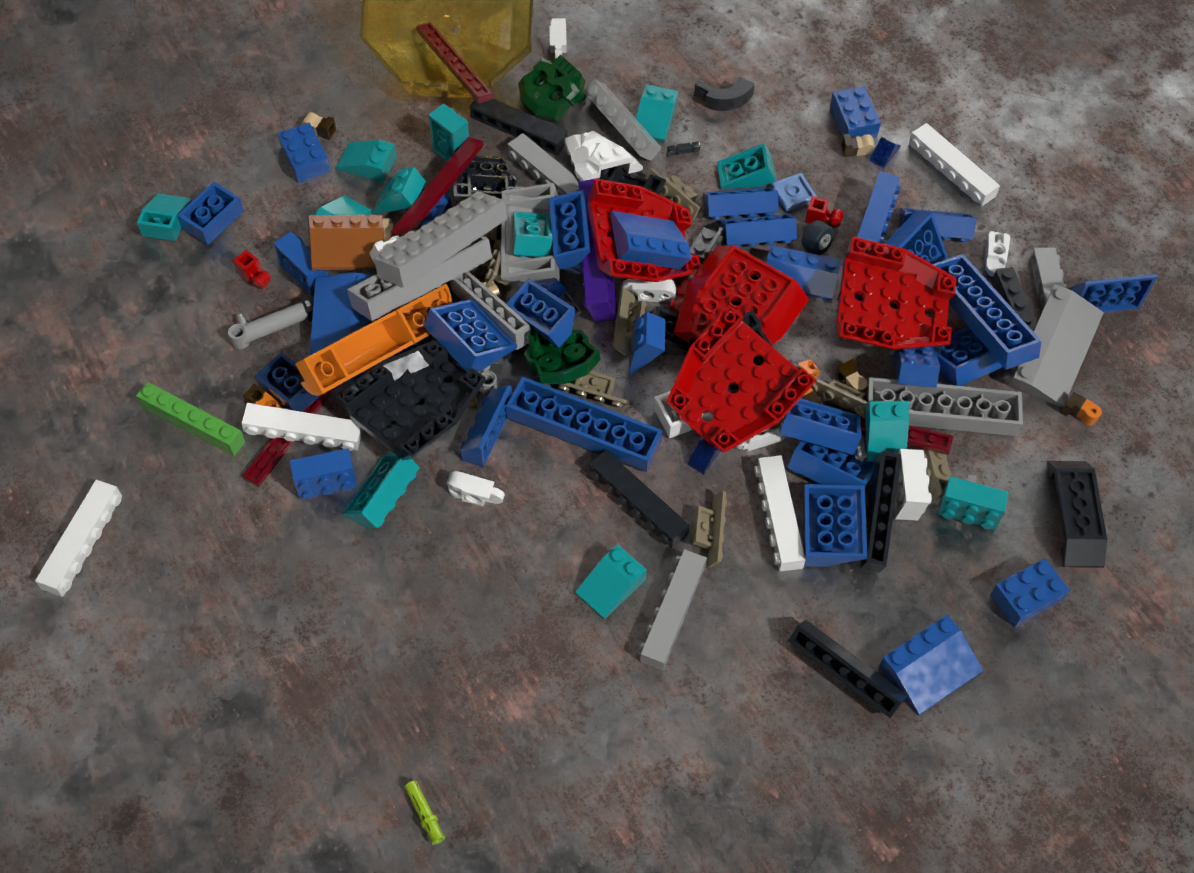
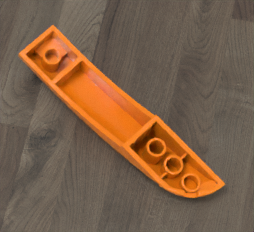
M447 284L295 363L305 380L301 383L302 386L310 394L322 395L431 335L424 327L430 308L452 304Z

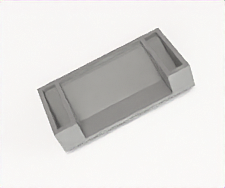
M554 183L502 191V200H504L507 220L502 222L501 230L502 280L525 283L529 278L538 285L560 283L559 266L554 259L553 240L550 256L536 258L535 256L520 257L513 254V211L549 214L551 225L549 198L558 196Z
M1054 284L1034 330V333L1042 341L1040 356L1038 359L1019 365L1010 386L1063 408L1104 312L1072 290Z

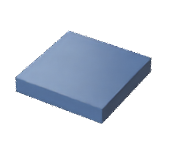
M802 173L775 181L770 185V187L778 190V200L785 212L808 205L812 196L817 197Z

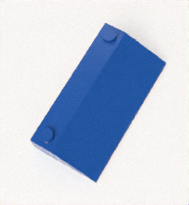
M353 272L316 278L310 355L369 325V319L352 308L347 289L372 277V274ZM366 370L345 382L353 383L365 374Z

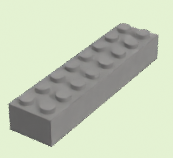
M475 192L466 200L461 201L460 204L448 209L441 216L436 217L427 225L422 226L416 232L409 234L408 237L395 243L394 246L375 257L374 262L378 278L403 288L507 220L504 200L482 192Z
M481 236L404 288L378 278V274L347 289L351 306L369 320H378L387 313L395 311L402 305L410 303L419 296L425 295L427 292L440 287L442 284L491 259L492 253L489 239Z
M869 377L865 390V401L867 402L909 401L910 426L1018 436L1023 426L1022 392L937 384V387L934 388L898 384L897 380Z

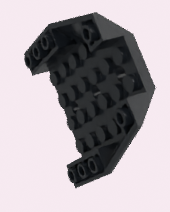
M433 340L378 363L335 397L353 422L404 461L416 457L457 424L485 382L486 377L473 368L468 372L464 371L449 360L447 349ZM447 380H452L451 383H444ZM419 402H424L423 405H416ZM391 424L396 425L394 428H387Z

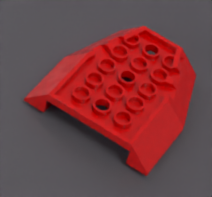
M596 178L593 180L587 208L599 270L614 277L651 282H662L695 274L701 267L699 255L692 254L691 260L681 269L619 260L610 216L611 211L673 221L685 239V231L692 225L690 211L688 208L642 186Z
M852 236L843 262L835 325L838 336L892 350L950 345L952 327L947 326L949 300L955 295L956 277L904 248ZM854 294H859L862 297V301L856 300ZM890 302L895 303L898 309L891 308ZM926 310L932 313V318L926 316Z
M716 246L687 284L674 335L688 343L693 337L698 339L724 309L730 305L741 315L753 310L762 324V331L773 346L784 337L809 301V298L795 279L737 246ZM755 274L759 276V279L754 280L750 276ZM737 300L741 305L734 306L731 301Z
M728 305L690 346L666 403L703 440L721 452L726 453L778 424L813 386L817 379L803 367L799 370L746 325L743 322V316ZM756 356H760L764 359V363L758 366L754 364L753 359ZM735 384L739 390L737 393H730L728 386ZM710 412L713 415V419L706 422L702 419V414Z

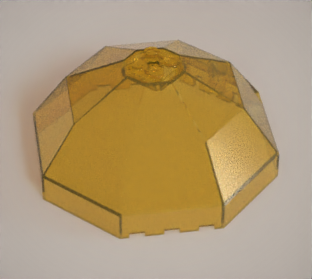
M362 0L360 38L411 96L441 97L443 91H447L448 98L474 99L416 32V26L431 22L490 89L532 52L535 0ZM454 26H457V28L460 29V31L457 32V34H454L451 31V29H454Z

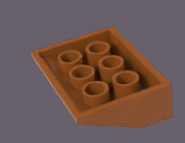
M382 215L308 216L312 270L376 269L369 252L376 242H384Z

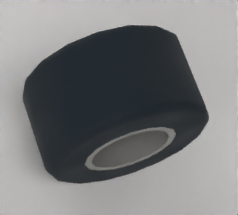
M814 221L806 228L802 236L801 245L812 254L822 255L833 242L834 230L822 221Z

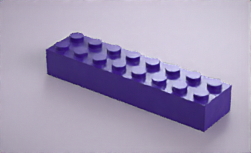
M591 179L578 182L579 189L576 191L584 190L590 244V252L582 260L583 266H581V272L584 277L582 288L585 292L583 304L585 308H588L589 316L593 317L596 323L615 320L617 312L614 276L599 270L587 208L594 180Z

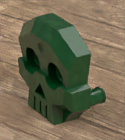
M561 54L555 59L542 58L533 66L534 70L524 75L518 83L520 99L523 105L534 116L545 121L558 122L570 106L574 107L579 101L582 102L587 97L584 93L585 79L582 74Z
M572 328V334L560 348L544 337L539 338V333L535 329H531L532 335L530 331L526 333L529 345L523 354L525 363L530 372L538 376L541 384L569 383L588 375L601 360L600 351L589 343V338L582 330H574Z

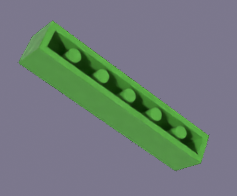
M149 382L136 395L141 408L232 456H235L245 443L241 430Z

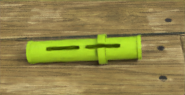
M411 781L404 788L420 817L422 828L429 835L432 845L439 844L445 839V836L437 823L438 818L436 815H433L417 781Z

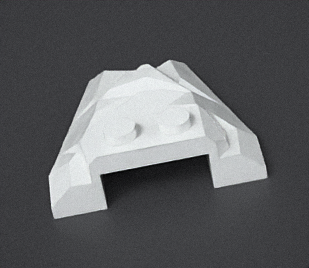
M594 131L564 138L568 155H571V164L575 166V175L580 181L600 179L601 170L619 165L629 174L643 170V166L623 147Z

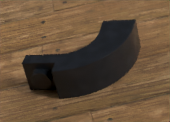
M740 77L733 86L726 89H718L698 80L695 84L694 96L705 101V107L717 111L734 110L750 100L753 96L755 83Z

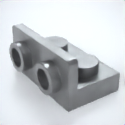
M703 227L690 248V254L699 255L700 261L704 263L716 246L722 245L724 241L723 229L719 228L715 232Z

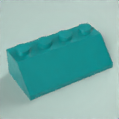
M394 453L384 454L344 509L342 515L365 528L380 527L384 523L386 515L394 509L398 498L405 493L409 482L414 480L417 475L416 472L420 467L412 459L402 461Z

